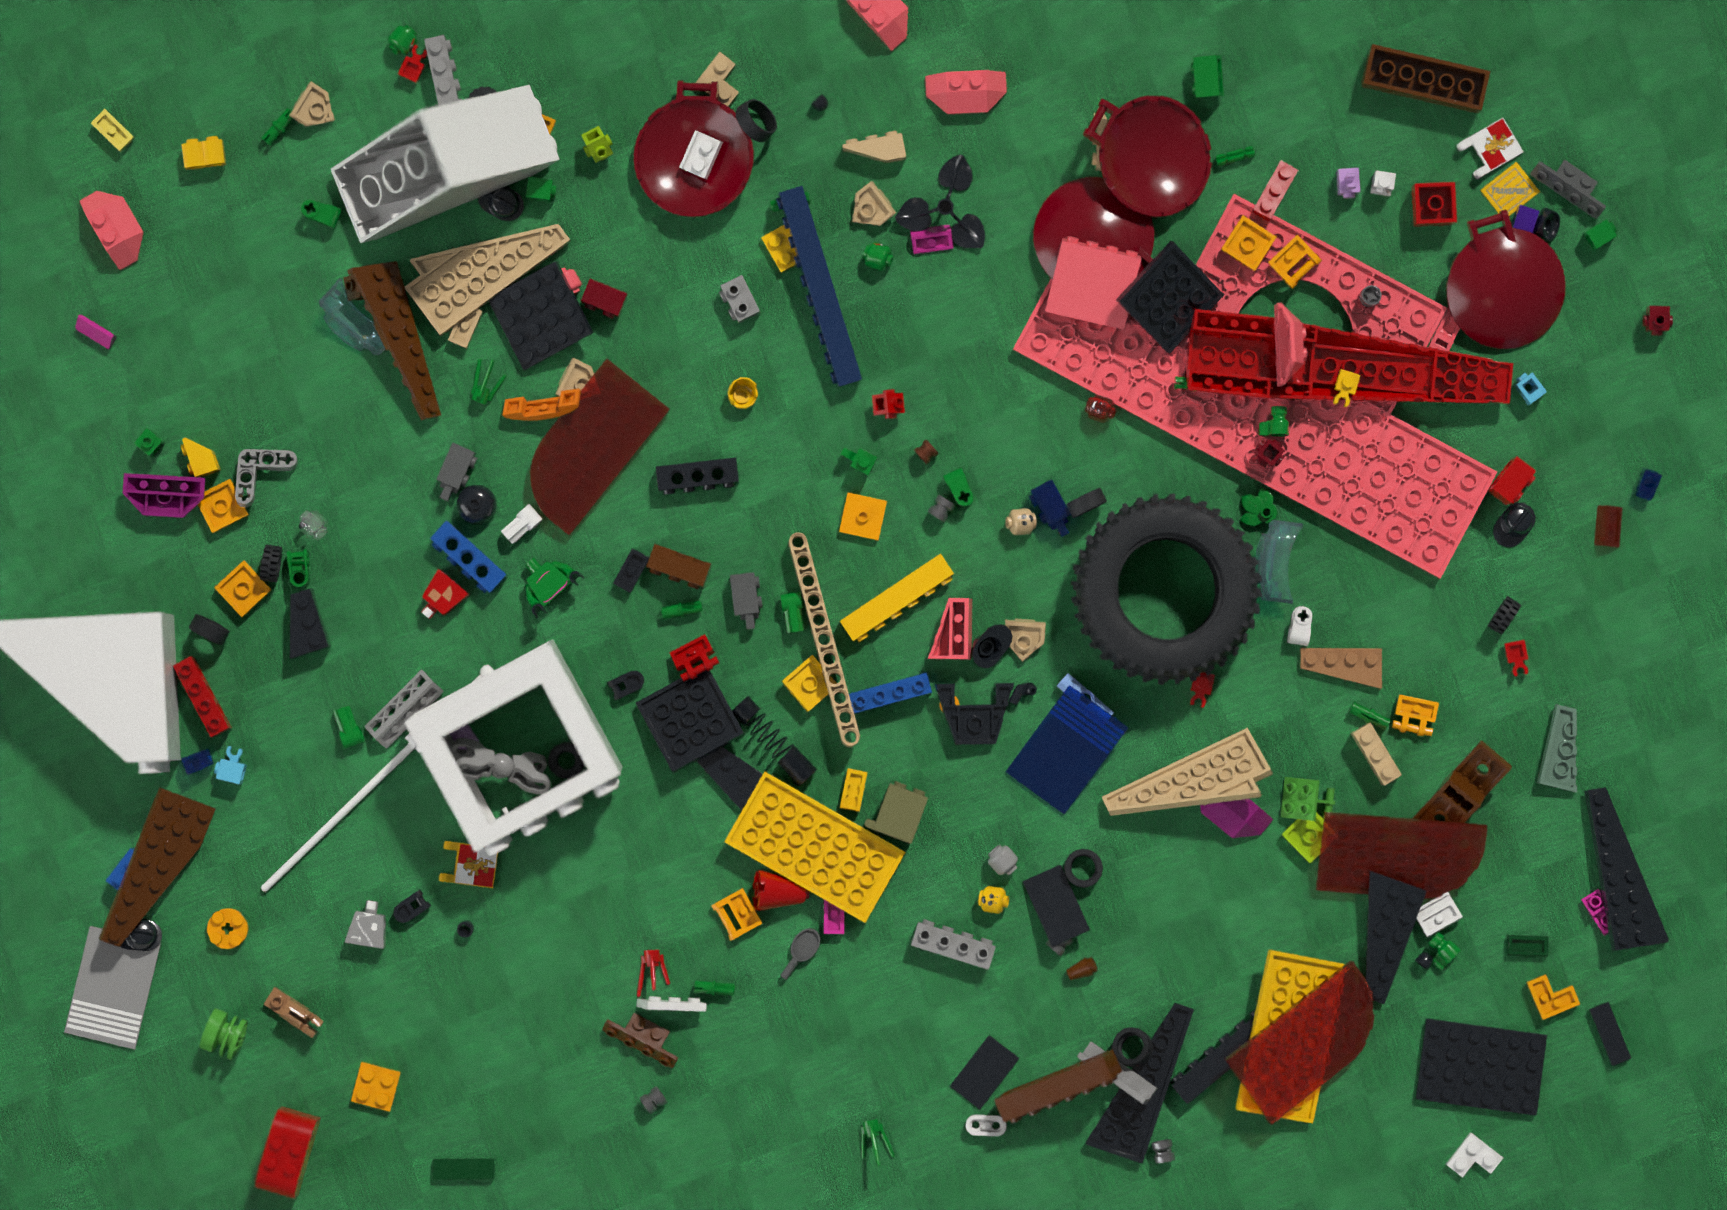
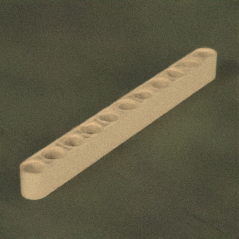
M794 533L789 539V549L839 735L843 745L853 747L859 742L860 734L808 541L803 533ZM801 538L804 544L802 547L797 548L793 546L792 540ZM805 557L808 559L809 564L806 567H801L798 565L797 560ZM809 576L813 578L814 584L812 586H805L803 579ZM816 596L819 599V604L816 606L810 605L808 598ZM820 615L824 618V623L816 625L813 622V618ZM827 635L830 642L827 645L820 644L818 641L819 636ZM827 654L833 655L835 662L833 664H826L824 656ZM831 674L839 675L840 682L832 684L829 681V676ZM837 693L843 694L845 702L842 704L835 702L834 696ZM848 713L851 717L850 722L842 723L839 719L840 714ZM846 733H854L856 740L853 743L847 742L845 740Z

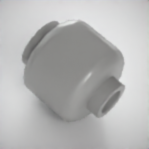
M998 845L988 854V863L997 874L1003 875L1007 873L1010 875L1016 870L1017 866L1015 864L1018 861V857L1008 846Z

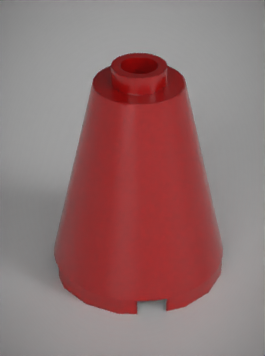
M758 870L755 873L753 881L755 897H752L754 910L761 911L801 904L805 902V899L809 898V890L786 877L763 870Z

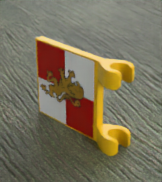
M451 841L444 842V849L457 851L454 875L440 873L439 881L493 888L498 852L489 856L485 848L475 852L471 844Z

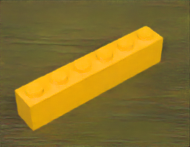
M940 553L840 620V623L853 642L855 640L861 642L869 636L867 634L868 631L873 628L875 631L886 625L884 623L889 617L892 620L902 614L901 609L906 606L910 609L919 603V597L922 595L928 597L936 591L934 587L940 583L944 586L952 581L951 576L954 575V572Z

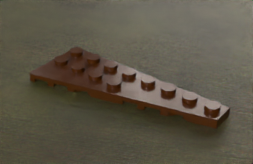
M397 261L348 269V275L352 274L357 284L355 287L357 293L361 292L366 302L364 304L366 311H369L374 318L375 324L373 325L386 351L390 350L395 360L392 362L394 367L399 368L404 378L401 380L403 385H406L411 392V401L420 419L426 420L441 416Z

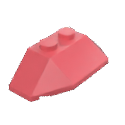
M846 0L891 51L907 38L908 7L902 0Z
M991 70L955 71L925 76L926 97L946 114L988 113L1007 93L1006 72Z
M96 191L80 200L87 219L118 269L121 271L138 261L144 232L124 197Z
M1282 303L1274 305L1277 387L1285 385L1304 364V360H1307V350L1303 348V340H1306V329L1303 328L1302 322Z

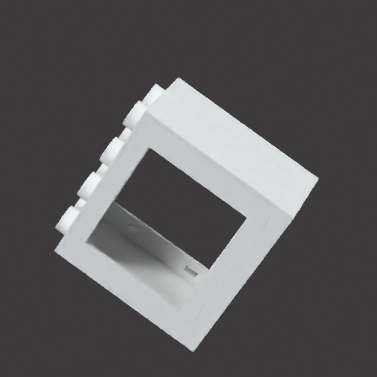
M553 639L416 712L404 722L474 851L485 848L489 856L510 845V842L513 840L510 835L511 832L521 828L526 837L547 825L546 822L549 820L545 814L557 809L560 816L563 817L583 806L582 794L593 789L598 798L617 788L620 783L617 775L621 773L622 765ZM542 683L588 770L511 812L504 807L502 809L504 815L495 819L475 780L465 779L456 763L459 758L455 757L452 752L453 740L449 733Z

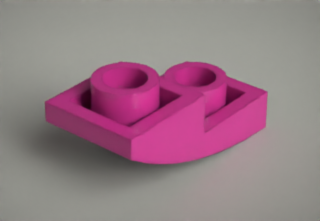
M1597 889L1581 899V901L1605 936L1609 934L1602 893Z

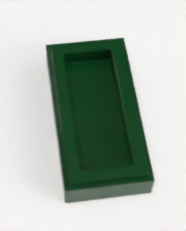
M1507 935L1506 955L1548 957L1549 936Z

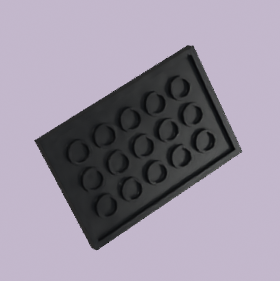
M1426 1018L1415 1099L1537 1116L1547 1035Z

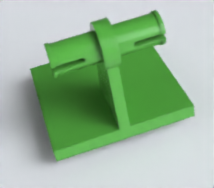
M1285 777L1281 817L1315 821L1317 802L1325 804L1323 816L1332 817L1333 805H1335V788H1326V800H1319V780Z

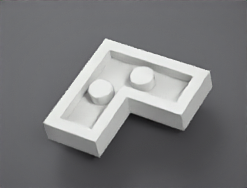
M1470 1132L1447 1161L1446 1165L1461 1177L1466 1174L1474 1162L1478 1163L1489 1173H1492L1503 1157Z

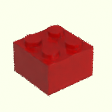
M1455 182L1416 183L1412 186L1414 227L1454 225L1457 223Z
M1518 456L1511 458L1490 485L1488 492L1505 505L1514 504L1523 495L1521 490L1527 486L1529 487L1535 480L1534 473L1536 470Z

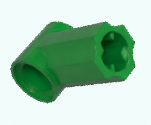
M801 593L780 594L782 610L785 613L787 633L805 631L802 617Z
M350 705L333 711L340 729L339 735L345 749L365 742Z

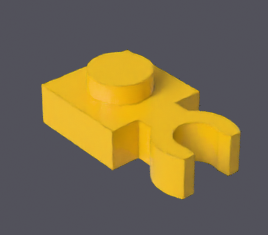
M1343 369L1339 371L1334 389L1340 392L1334 397V404L1338 403L1339 398H1343L1345 400L1344 407L1349 406L1350 398L1348 395H1355L1360 379L1359 374Z

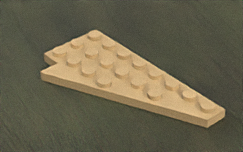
M555 224L412 258L410 262L420 276L404 288L438 334L442 336L571 240L560 225Z
M1246 728L1103 796L1102 800L1110 816L1258 798L1261 797V793L1255 782L1272 775V771L1250 731Z

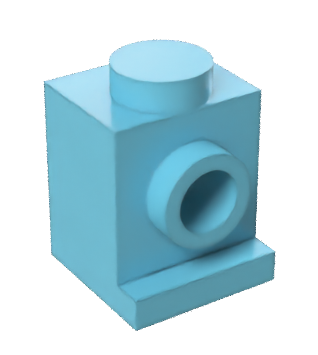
M1533 372L1529 375L1526 373L1522 374L1516 379L1518 383L1514 385L1527 405L1532 404L1547 392ZM1526 384L1531 386V391L1525 390Z

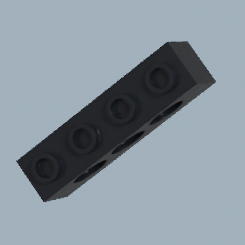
M736 457L656 466L658 491L663 492V495L675 494V490L683 489V493L694 492L697 487H703V490L715 489V485H723V488L736 487L735 483H739ZM715 469H721L724 472L720 480L712 477ZM696 471H700L704 475L703 480L700 482H695L692 479V475ZM677 473L683 475V482L678 485L672 482V477Z

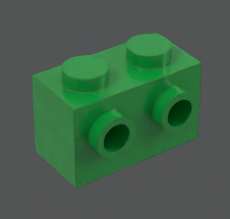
M1222 56L1193 57V62H1191V72L1194 74L1192 91L1196 98L1224 96Z

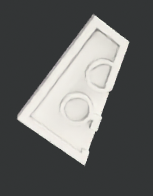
M649 996V999L637 998L636 1007L650 1010L706 1011V1003L700 1002V998H688V1001H681L679 997H668V1000H661V997Z

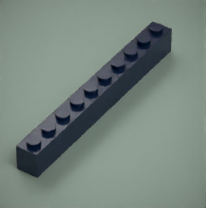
M803 186L779 192V198H776L779 210L783 209L785 217L782 218L784 228L789 229L791 235L788 237L791 249L795 248L797 256H794L797 268H801L803 275L800 276L802 286L807 287L809 293L806 295L809 307L813 306L815 314H812L814 325L819 326L821 332L818 334L821 346L825 345L826 348L824 357L827 365L830 364L833 371L830 372L832 383L840 387L862 380Z

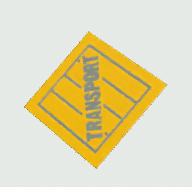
M1517 162L1480 190L1498 213L1506 209L1509 216L1517 210L1520 204L1524 205L1540 192Z

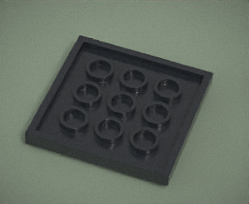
M1170 241L1119 295L1116 301L1165 352L1170 354L1190 332L1195 309L1211 310L1224 294L1173 241Z
M558 261L547 265L502 290L489 301L523 370L535 366L593 334Z
M706 670L698 674L693 680L690 678L683 681L680 678L636 702L673 774L745 735L711 671Z

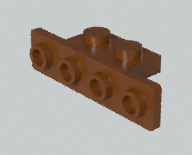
M633 1013L626 1028L609 1019L606 1020L602 1028L608 1036L623 1041L628 1047L638 1049L643 1055L658 1060L663 1066L673 1068L678 1060L677 1056L661 1048L669 1031L636 1013Z

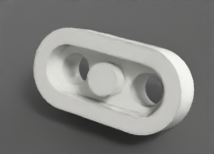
M975 1114L966 1120V1129L970 1134L976 1136H1000L1006 1130V1122H1003L1002 1117L998 1115ZM974 1121L980 1123L978 1128L972 1127ZM994 1122H998L1000 1124V1127L998 1129H994L992 1127V1124Z

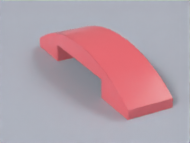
M1449 307L1442 317L1428 348L1432 347L1449 351L1460 328L1454 321Z

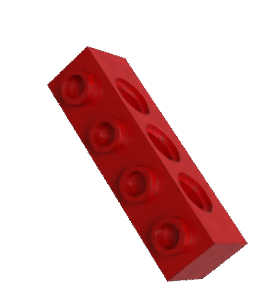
M190 656L173 665L210 737H216L231 729L232 727L195 657Z

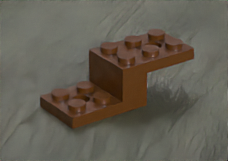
M1481 740L1443 780L1437 792L1421 807L1412 820L1441 845H1444L1481 806L1485 796L1511 770L1512 765ZM1478 765H1486L1488 767V771H1480ZM1435 815H1444L1445 821H1438Z

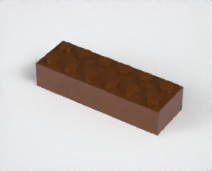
M1372 44L1369 48L1361 87L1479 114L1482 111L1491 71Z
M1113 1049L1008 1090L994 1101L1003 1122L1010 1120L1011 1123L1021 1120L1027 1113L1029 1116L1039 1113L1045 1106L1049 1109L1058 1105L1064 1099L1066 1102L1081 1094L1082 1091L1083 1094L1094 1091L1100 1084L1102 1087L1110 1085L1114 1080L1118 1079L1117 1075L1122 1072V1069Z

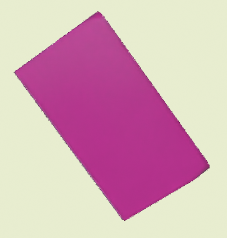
M950 225L928 227L922 231L910 230L913 254L953 249Z
M78 315L75 326L76 330L105 348L110 349L117 338L116 335L87 317Z

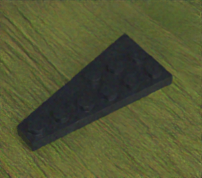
M1369 870L1364 997L1385 1004L1427 891Z

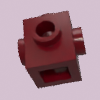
M1670 306L1646 307V315H1643V327H1646V332H1651L1653 336H1663L1664 332L1669 331V328L1673 326Z
M1269 438L1265 442L1261 440L1255 448L1257 451L1255 457L1258 458L1256 461L1264 468L1267 466L1270 468L1274 465L1278 466L1284 459V456H1282L1285 451L1282 448L1283 445L1274 438L1273 440ZM1267 450H1270L1272 452V457H1266L1265 452Z

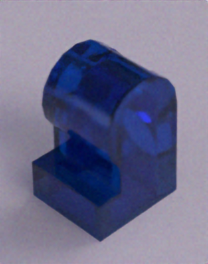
M1643 467L1635 496L1651 501L1660 483L1662 474Z
M209 749L181 758L187 776L215 764Z

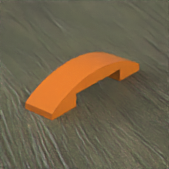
M580 388L561 391L560 397L526 401L524 397L505 399L503 417L514 420L534 421L565 415L579 406L581 390Z

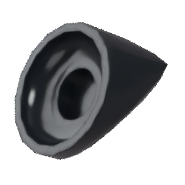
M1544 207L1536 220L1533 234L1544 241L1553 240L1560 228L1559 214Z

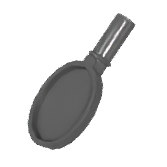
M808 928L796 935L791 945L792 959L789 960L790 962L781 973V977L787 980L795 967L798 966L799 961L809 960L815 955L820 946V935L816 930Z

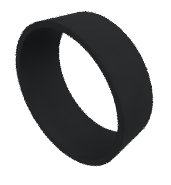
M750 99L737 107V121L742 130L753 140L766 142L776 131L777 122L775 116L761 101ZM748 108L754 110L762 118L768 131L760 128L753 121Z

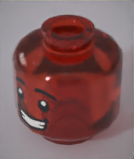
M1096 394L1088 399L1085 412H1087L1089 419L1106 423L1109 419L1114 418L1116 408L1112 399Z

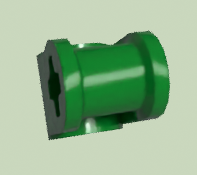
M314 200L303 202L301 212L306 218L322 225L336 228L342 209ZM313 205L316 211L311 212L309 215L306 207Z
M960 467L943 475L957 504L961 507H969L973 503L974 497L962 468ZM961 493H964L965 495H970L968 497V502H964L963 500L959 501V499L961 498Z
M304 549L301 552L287 551L290 582L299 589L306 588L310 583L308 549ZM298 574H304L305 576L302 584H297L295 581Z

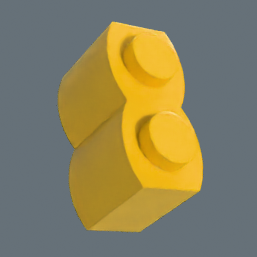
M218 136L206 137V141L198 142V139H188L186 143L181 144L184 168L186 170L226 165L224 143L222 139H218Z

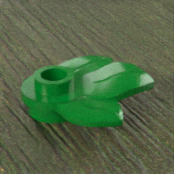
M1262 488L1258 496L1252 494L1242 496V505L1247 511L1240 519L1244 524L1257 526L1262 522L1271 523L1277 518L1278 511L1273 505V496L1268 490ZM1269 509L1270 515L1264 516V511Z

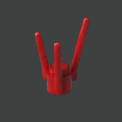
M660 950L644 951V956H641L637 997L641 996L646 963L647 967H650L653 991L656 990L655 966H659V962L666 984L670 985L664 963V955H660Z

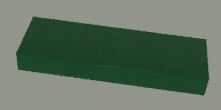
M434 1158L433 1180L495 1179V1158Z

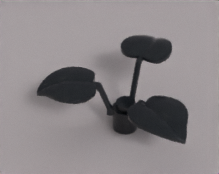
M957 155L949 159L939 172L940 184L944 187H950L946 198L941 199L937 207L928 210V203L924 199L919 197L908 199L895 216L897 223L909 230L922 231L927 229L932 223L929 214L939 211L942 215L950 214L958 222L951 231L952 239L957 245L964 248H982L984 246L985 230L980 219L975 215L966 214L960 220L953 212L954 205L950 200L953 188L962 191L968 188L972 182V170L964 155Z

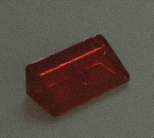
M1599 505L1597 507L1595 546L1619 548L1623 507Z

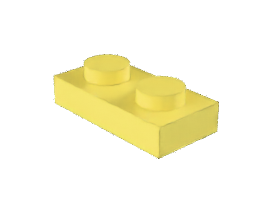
M106 109L91 122L120 152L134 139Z

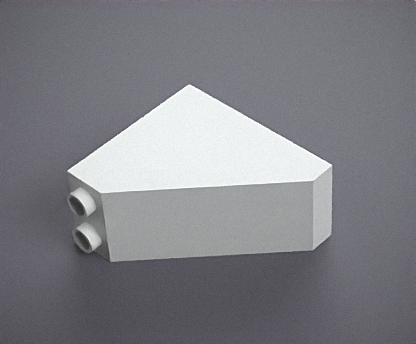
M530 85L420 110L332 167L331 172L360 243L382 238L535 175L560 159L557 154L556 141L549 134L542 117L541 104L534 97Z
M160 612L0 621V648L126 762H138L139 773L170 772V761L181 760L177 673L173 667L176 664L174 615Z

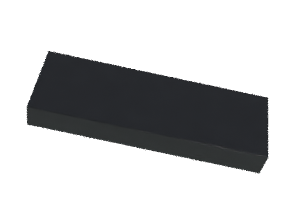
M1609 1002L1590 1008V1014L1611 1066L1631 1059Z

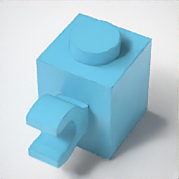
M228 746L226 754L230 760L221 759L220 762H217L214 774H217L216 779L242 784L247 764L239 763L243 749L239 748L237 755H233L231 753L232 746Z

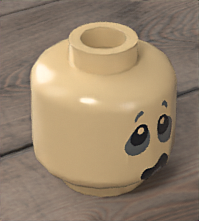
M1027 508L1013 509L1010 511L1009 517L1005 519L1006 528L1010 529L1013 535L1031 534L1033 529L1036 528V516Z

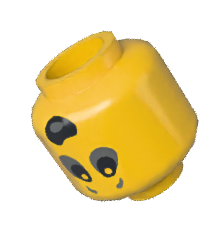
M987 886L984 890L980 891L978 905L981 906L984 912L1000 914L1004 908H1008L1009 896H1006L1003 888Z

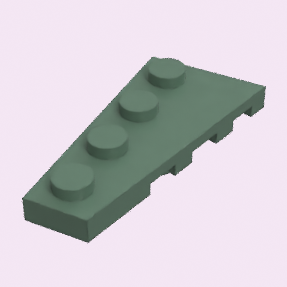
M1555 704L1537 783L1577 792V709Z

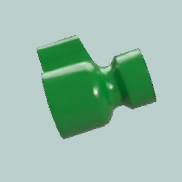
M1271 407L1273 419L1259 423V436H1289V422L1285 419L1287 407Z
M1440 932L1436 933L1428 942L1432 948L1438 950L1432 964L1440 971L1461 951L1451 940L1445 941L1444 936Z

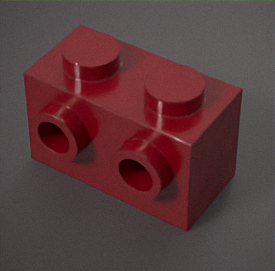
M589 279L581 302L584 303V308L594 312L596 309L603 311L602 315L614 319V316L620 317L628 294Z

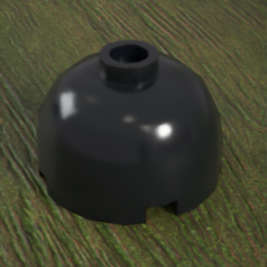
M470 485L460 492L457 498V510L466 522L473 525H481L488 522L495 515L497 500L494 493L488 487Z

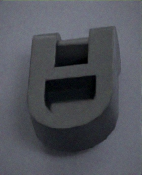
M633 670L608 681L607 685L612 689L614 693L612 696L616 701L641 689L645 680L640 672ZM624 682L627 689L621 691L618 684Z
M418 890L397 904L393 915L397 921L406 923L431 907L429 901H425L422 891ZM414 900L420 906L417 909H414L411 905V902Z

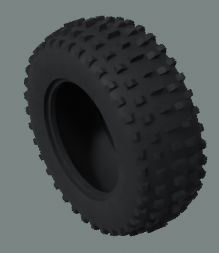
M1154 494L1148 501H1144L1142 497L1136 498L1137 501L1133 503L1134 505L1130 507L1126 503L1122 504V508L1119 509V513L1116 515L1113 511L1107 514L1108 518H1106V522L1103 525L1100 522L1096 524L1097 528L1094 530L1096 532L1094 536L1088 534L1085 538L1087 540L1085 551L1081 549L1078 551V554H1080L1079 559L1081 560L1080 564H1074L1073 567L1077 580L1071 581L1073 590H1076V596L1071 597V601L1074 603V606H1078L1079 613L1074 614V616L1078 618V621H1082L1084 625L1080 629L1081 633L1085 634V636L1089 635L1092 640L1088 645L1094 649L1098 648L1102 652L1099 656L1102 660L1110 659L1114 662L1112 667L1114 670L1123 668L1127 670L1126 676L1130 678L1137 675L1143 676L1142 682L1147 683V680L1158 679V685H1164V682L1174 679L1175 684H1180V681H1183L1186 677H1189L1192 682L1197 680L1196 677H1199L1200 673L1204 671L1207 676L1212 674L1211 671L1215 669L1214 666L1217 664L1222 668L1226 665L1225 662L1228 660L1227 656L1229 654L1233 656L1238 654V644L1240 642L1246 644L1248 641V634L1246 633L1248 628L1254 629L1256 626L1254 625L1253 615L1260 613L1259 604L1256 603L1257 597H1262L1263 595L1261 588H1257V582L1262 581L1260 572L1255 571V565L1259 564V561L1256 560V557H1251L1249 551L1253 549L1252 545L1249 542L1244 543L1241 538L1245 534L1243 530H1235L1231 526L1234 523L1231 518L1223 519L1219 516L1220 509L1213 508L1210 510L1206 508L1207 502L1203 500L1198 503L1190 502L1191 496H1186L1179 500L1175 499V494H1169L1165 499H1159L1158 494ZM1158 540H1171L1183 543L1198 552L1212 572L1215 596L1211 611L1205 621L1187 636L1176 639H1162L1150 636L1136 628L1122 610L1118 597L1120 571L1129 555L1146 543Z

